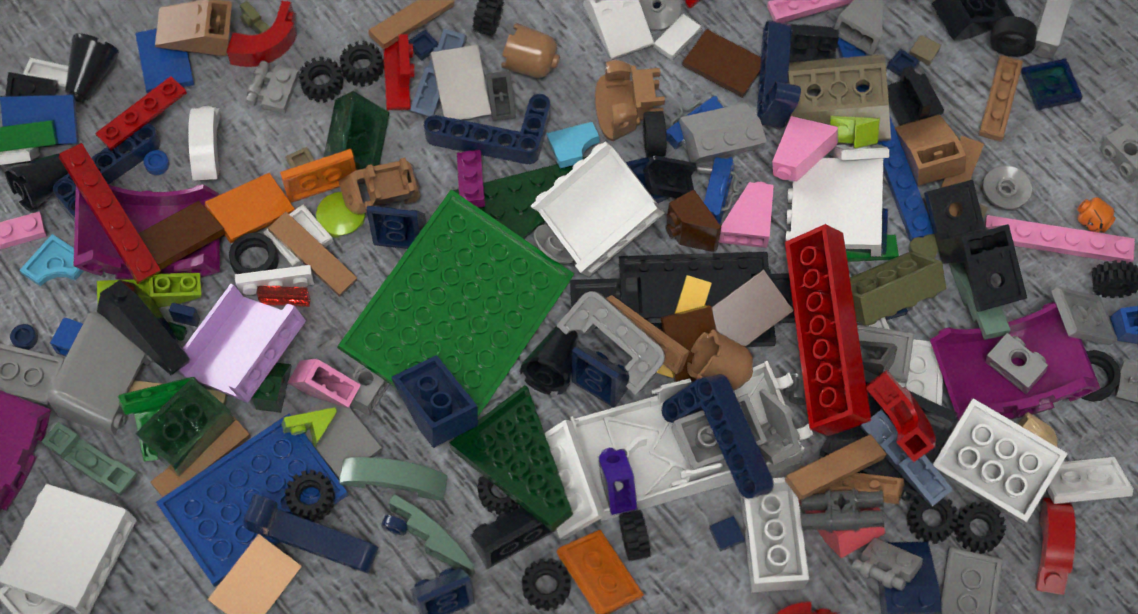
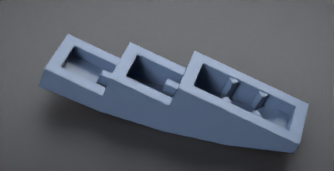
M444 28L438 47H435L433 52L464 47L467 36ZM431 59L428 67L425 66L410 109L411 112L427 117L435 115L440 105Z
M882 409L871 417L870 422L860 426L867 436L871 434L886 452L885 457L931 506H934L953 490L925 455L915 462L911 460L897 443L898 433L895 425Z

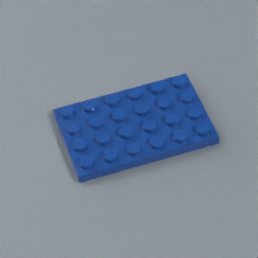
M284 417L156 502L214 587L222 582L258 535L247 530L243 522L254 494L277 502L278 510L293 515L285 500V488L288 489L287 483L289 480L294 481L293 476L295 474L298 477L302 476L301 471L305 470L307 474H310V470H315L316 474L321 472L324 474V477L327 476L335 493V504L348 496L344 486L339 485L338 478L304 433L299 435H291V432L283 433L281 423ZM313 487L306 488L300 495V501L306 505H312L319 500L320 491ZM262 536L270 543H272L274 546L280 543L276 540Z

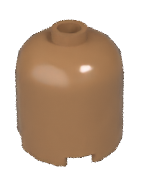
M515 23L513 29H516L514 35L509 34L502 55L507 59L506 62L501 63V67L533 78L545 77L549 74L551 68H557L560 60V55L557 54L556 41L545 33Z
M711 330L710 334L702 333L691 349V352L695 353L692 364L687 363L688 374L698 380L702 377L722 374L729 380L733 391L741 388L751 379L753 374V357L751 352L742 344L715 330Z

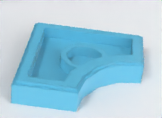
M593 122L547 133V140L559 168L572 166L578 161L583 160L582 156L585 150L600 142Z
M53 234L19 270L22 275L40 287L48 280L57 277H68L76 281L84 272L73 266L74 248Z

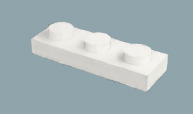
M311 265L235 274V282L241 294L254 295L260 291L278 292L283 288H305L308 285H314V276Z

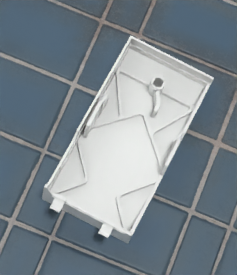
M768 361L753 367L751 379L741 388L734 391L736 398L748 394L760 425L767 423L768 420L759 391L765 388L770 394L774 393L779 401L785 405L780 390L788 388L793 384L790 373L776 378ZM690 379L661 385L659 388L652 389L651 393H657V396L575 419L573 416L570 417L605 515L601 518V521L619 516V514L611 515L600 478L598 456L606 448H614L616 451L624 450L634 474L636 510H642L735 483L725 459L693 470L679 448L672 430L673 423L667 422L662 416V404L690 385ZM809 424L797 429L800 435L798 440L800 452L776 465H773L763 456L770 472L800 463L804 452V446L800 445V441L813 435ZM619 481L614 482L616 490L620 491L623 488V484Z

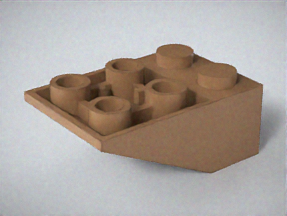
M197 0L159 7L155 47L227 56L232 2Z
M941 115L895 127L917 185L965 173L966 154L957 135Z

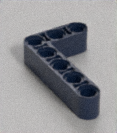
M770 20L766 21L762 36L757 116L761 120L762 125L781 129L799 103L801 87L788 84L791 25Z
M535 94L530 98L520 132L432 115L424 121L425 138L433 146L462 152L481 150L482 156L522 164H533L539 159L550 120V100L544 94Z
M147 123L113 150L106 147L91 158L107 184H110L141 163L147 153L158 150L160 148V139L154 126ZM68 173L54 184L53 192L61 207L75 222L76 184Z
M718 374L699 378L662 404V416L670 423L699 411H704L736 486L744 498L751 499L766 495L773 490V478L726 376Z
M257 494L253 495L243 520L245 528L251 532L365 573H370L379 549L378 546L278 510L277 502Z

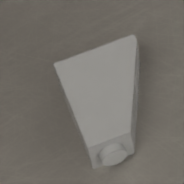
M853 0L837 19L834 29L839 30V37L868 54L874 55L882 37L884 0Z
M1072 0L1044 1L1036 27L1035 49L1031 54L1053 59L1061 40Z

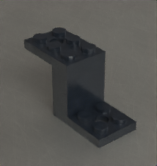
M973 179L924 192L942 264L965 263L976 311H984L1027 299L1009 224L985 227ZM952 203H956L960 209L956 217L952 216L949 212V207ZM994 273L1001 277V283L998 287H994L991 284V276Z

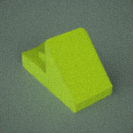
M830 117V125L838 127V142L853 143L854 148L878 143L880 118Z
M336 407L284 417L281 423L283 433L291 432V435H299L307 432L306 429L309 428L313 446L316 447L337 413Z

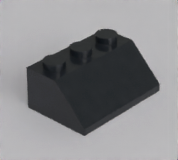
M519 505V508L512 512L505 511L496 518V521L491 524L478 526L473 530V534L470 537L471 543L486 569H489L550 535L556 529L551 531Z

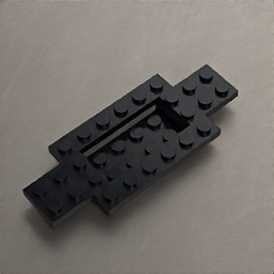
M768 252L619 256V278L570 280L571 308L585 293L595 291L602 294L605 298L613 295L648 321V319L660 318L675 313L686 275L712 283L705 306H713L761 270H764L794 310L789 273L771 274ZM794 311L778 323H795ZM651 323L663 332L662 323ZM772 326L745 347L775 346V326Z

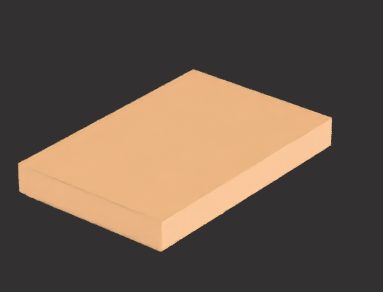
M258 534L208 598V601L225 614H266L302 566Z

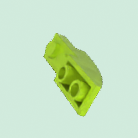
M200 273L157 274L139 284L136 283L135 279L122 280L135 283L154 300L158 308L171 306L172 303L181 304L201 298ZM119 280L97 281V305L100 293Z

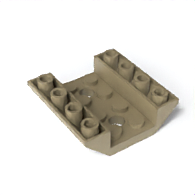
M884 54L789 63V84L801 87L799 103L791 116L830 125L831 116L880 118L878 141L891 140ZM862 84L869 86V90L866 92H859L856 88ZM811 89H818L821 91V93L815 97L808 95V92ZM838 142L837 145H841V144H853V143H841V142Z

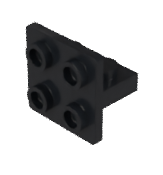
M791 24L789 63L836 59L839 30L834 29V27Z
M913 66L903 68L900 81L887 85L889 105L900 126L944 113V108L926 74H916Z

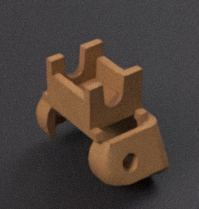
M610 60L605 63V75L601 76L596 84L595 106L599 127L608 140L615 141L635 131L636 125H639L640 120H643L644 112L663 111V108H654V106L665 104L664 96L656 97L655 90H659V80H653V77H660V68L636 70V66H630V64L621 60Z
M406 158L377 166L367 165L365 169L356 170L339 180L345 206L355 214L367 213V206H377L404 200V204L418 201L421 197L414 167L406 161ZM366 183L370 201L363 203L358 184Z

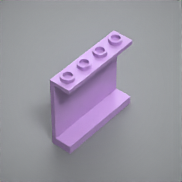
M230 284L183 347L190 358V362L178 371L184 378L195 377L199 384L248 403L306 320L293 305L286 304L284 309L280 310L243 297L239 290L233 284Z

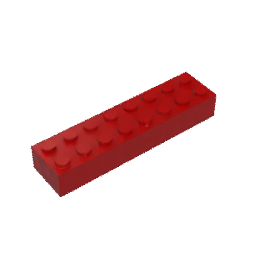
M824 224L786 241L785 248L809 428L812 431L831 436L870 422L871 415L844 234Z

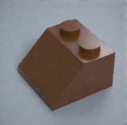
M692 190L671 201L668 206L667 223L665 226L670 238H675L678 244L710 252L717 251L721 226L696 191Z

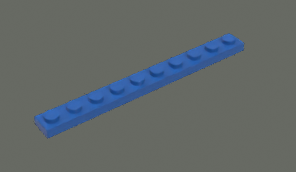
M839 37L837 51L840 58L867 56L865 51ZM862 84L856 89L859 92H866L869 90V86ZM890 117L891 140L878 141L876 144L889 149V158H883V172L911 242L914 238H923L926 235L934 234Z

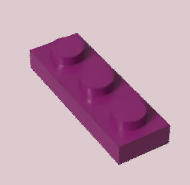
M481 150L457 153L459 195L476 207L485 206Z

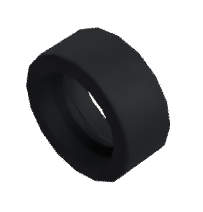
M1003 17L993 24L990 45L993 50L1005 56H1025L1035 49L1037 28L1033 22L1023 17ZM1004 35H1018L1023 38L1012 39L1005 37Z
M663 111L643 113V138L647 158L666 156L667 139Z
M254 232L244 234L237 238L230 247L229 260L235 274L274 270L277 268L279 261L275 245L264 234ZM262 247L268 252L267 261L257 268L243 267L239 262V257L248 248Z
M1097 350L1086 351L1090 363L1102 368L1109 380L1105 387L1081 398L1092 402L1102 401L1112 394L1120 382L1121 372L1119 365L1113 357L1105 352Z

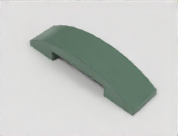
M59 422L41 441L43 445L68 464L120 496L137 476L136 472L119 461H114Z
M372 457L343 459L339 485L365 488L366 484L418 492L417 497L443 501L447 475L437 470L405 461Z

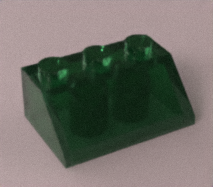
M355 91L335 99L323 158L351 149L356 170L365 169L367 165L371 164L372 166L380 165L390 112Z
M191 378L135 434L162 463L177 476H180L235 420L228 407L196 380Z

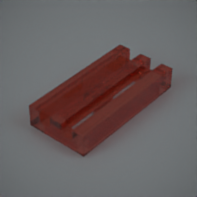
M257 286L256 295L260 303L276 306L290 304L293 306L310 307L311 298L307 287Z

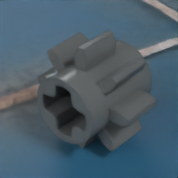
M802 373L791 375L793 384L784 389V395L789 396L791 403L804 405L806 404L803 375Z

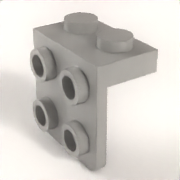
M764 388L759 391L768 420L767 423L761 425L767 443L758 447L762 455L773 465H776L801 451L798 443L800 435L793 426L792 419H794L791 408L787 404L783 405L774 393L770 394Z

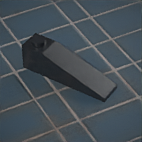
M119 280L100 293L97 312L105 317L117 330L169 375H173L190 362V358L154 300L135 283Z

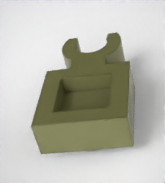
M248 1L240 4L242 13L240 19L247 28L251 27L258 34L270 28L262 21L260 14Z

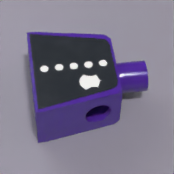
M614 448L604 449L598 456L600 478L611 515L636 510L634 474L625 451H616ZM614 482H621L623 488L617 491Z

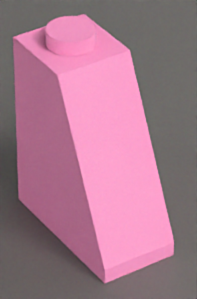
M791 116L772 161L773 176L782 180L797 182L837 146L838 127Z
M765 182L748 183L721 225L719 243L767 248L770 237L774 185L766 184Z
M318 359L299 361L288 381V384L309 396L349 408L361 384Z

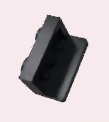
M8 72L5 96L56 95L57 80Z
M653 156L643 170L647 191L650 194L679 198L694 190L691 175L697 169L696 163Z

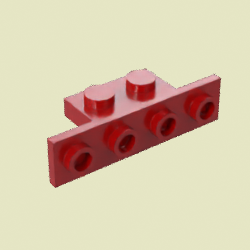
M398 34V41L383 50L386 110H410L409 84L410 78H414V64H410L409 58H413V44H408V34Z
M170 76L95 134L110 150H113L183 97L187 91Z

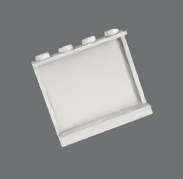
M606 141L595 146L588 157L578 161L573 166V170L566 176L559 177L554 182V186L547 192L539 194L531 205L533 209L541 214L573 257L579 272L588 277L665 213L616 149Z
M822 158L797 182L789 180V182H793V188H788V203H792V210H787V224H791V231H786V241L827 224L843 232L846 249H871V256H881L883 158L857 160Z
M46 484L42 492L37 496L36 503L30 515L25 519L17 539L12 543L6 560L0 566V585L66 606L77 614H89L137 519L126 509Z

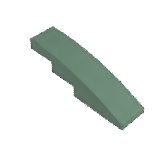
M949 263L964 306H968L974 323L978 322L983 338L990 339L1005 336L1006 333L1009 334L1010 327L1001 306L984 311H976L965 263Z
M394 494L389 501L391 512L407 519L408 532L426 541L424 544L426 553L455 569L461 567L470 577H473L475 574L473 563L452 537L420 509Z

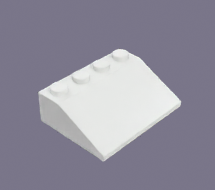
M972 399L933 465L943 477L1025 524L1068 453L977 400Z

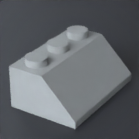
M746 103L679 118L690 162L700 163L714 160L715 157L722 158L753 151L767 143L761 120Z
M748 394L737 397L757 445L766 444L767 439ZM703 410L674 421L672 425L673 433L682 454L693 470L724 459Z

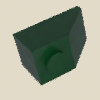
M276 362L251 397L256 410L282 412L292 367L291 364Z

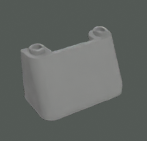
M595 291L585 293L558 323L557 327L565 334L573 330L580 334H587L597 326L632 357L631 361L625 366L629 373V382L626 387L635 395L638 394L651 381L664 363V349L602 294Z
M91 312L84 321L49 389L48 402L58 417L115 436L117 430L123 427L126 415L123 414L124 412L119 404L118 395L128 393L142 364L149 365L151 361H154L117 330L105 317L99 313Z

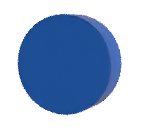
M153 150L144 157V166L147 172L152 175H161L169 168L168 157L163 151Z

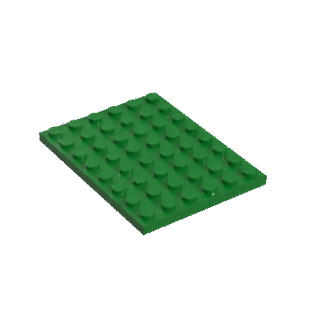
M451 189L343 337L337 348L394 387L392 376L437 355L476 403L479 416L574 276V273L549 258L541 250Z

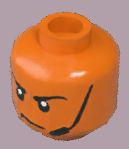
M1094 197L1090 201L1085 199L1077 208V211L1080 212L1078 222L1091 232H1106L1116 219L1114 217V208L1099 197Z

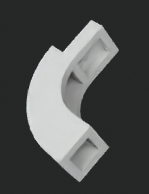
M204 106L190 110L188 136L193 181L218 178L220 172L217 152V126L220 120L219 108L215 109V107Z

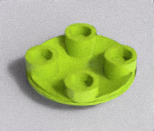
M335 192L326 196L319 203L316 210V219L331 237L338 238L341 235L350 234L365 223V213H352L345 206L342 192Z

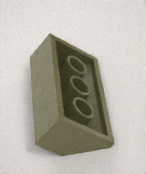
M912 251L850 277L856 321L865 326L873 325L883 317L893 316L903 308L913 307L923 299L933 298L937 293L947 289L942 261Z

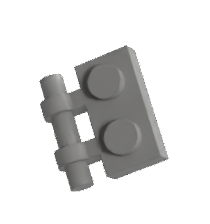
M261 61L259 67L255 68L253 73L254 80L252 85L248 86L246 92L248 96L245 102L249 105H254L256 99L262 100V109L285 114L299 77V71L275 65L273 73L268 72L269 63ZM263 82L269 83L266 90L261 89Z
M874 537L862 552L861 560L855 559L852 569L861 572V576L870 579L872 577L881 581L883 586L890 589L895 587L902 591L906 581L910 583L922 567L923 558Z

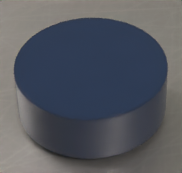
M21 324L11 331L10 340L14 347L29 350L36 345L38 335L32 326Z
M385 515L381 523L385 530L397 535H405L408 530L407 522L394 516Z

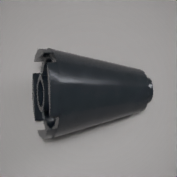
M76 33L72 38L65 88L66 93L75 95L76 102H82L90 98L119 54V50L112 44L105 42L104 45L97 41V37L84 33Z
M59 154L10 165L6 168L7 171H5V177L14 195L19 194L22 198L19 203L28 211L36 209L54 193V184L68 174V171L59 159Z
M556 325L523 361L520 374L524 373L526 376L524 381L527 385L536 391L550 395L551 391L558 392L557 395H560L567 390L572 372V351L576 347L578 339L575 330L565 334Z

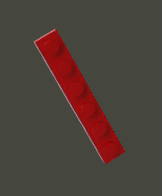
M80 143L59 153V159L136 283L139 284L160 273L161 269L84 145Z

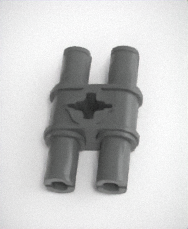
M855 488L850 491H831V489H828L825 493L813 494L801 500L803 512L825 510V513H801L802 531L826 530L829 533H833V531L846 530L857 532L860 531V528L868 527L885 528L883 510L860 511V509L884 508L883 490L858 492V489L856 490Z

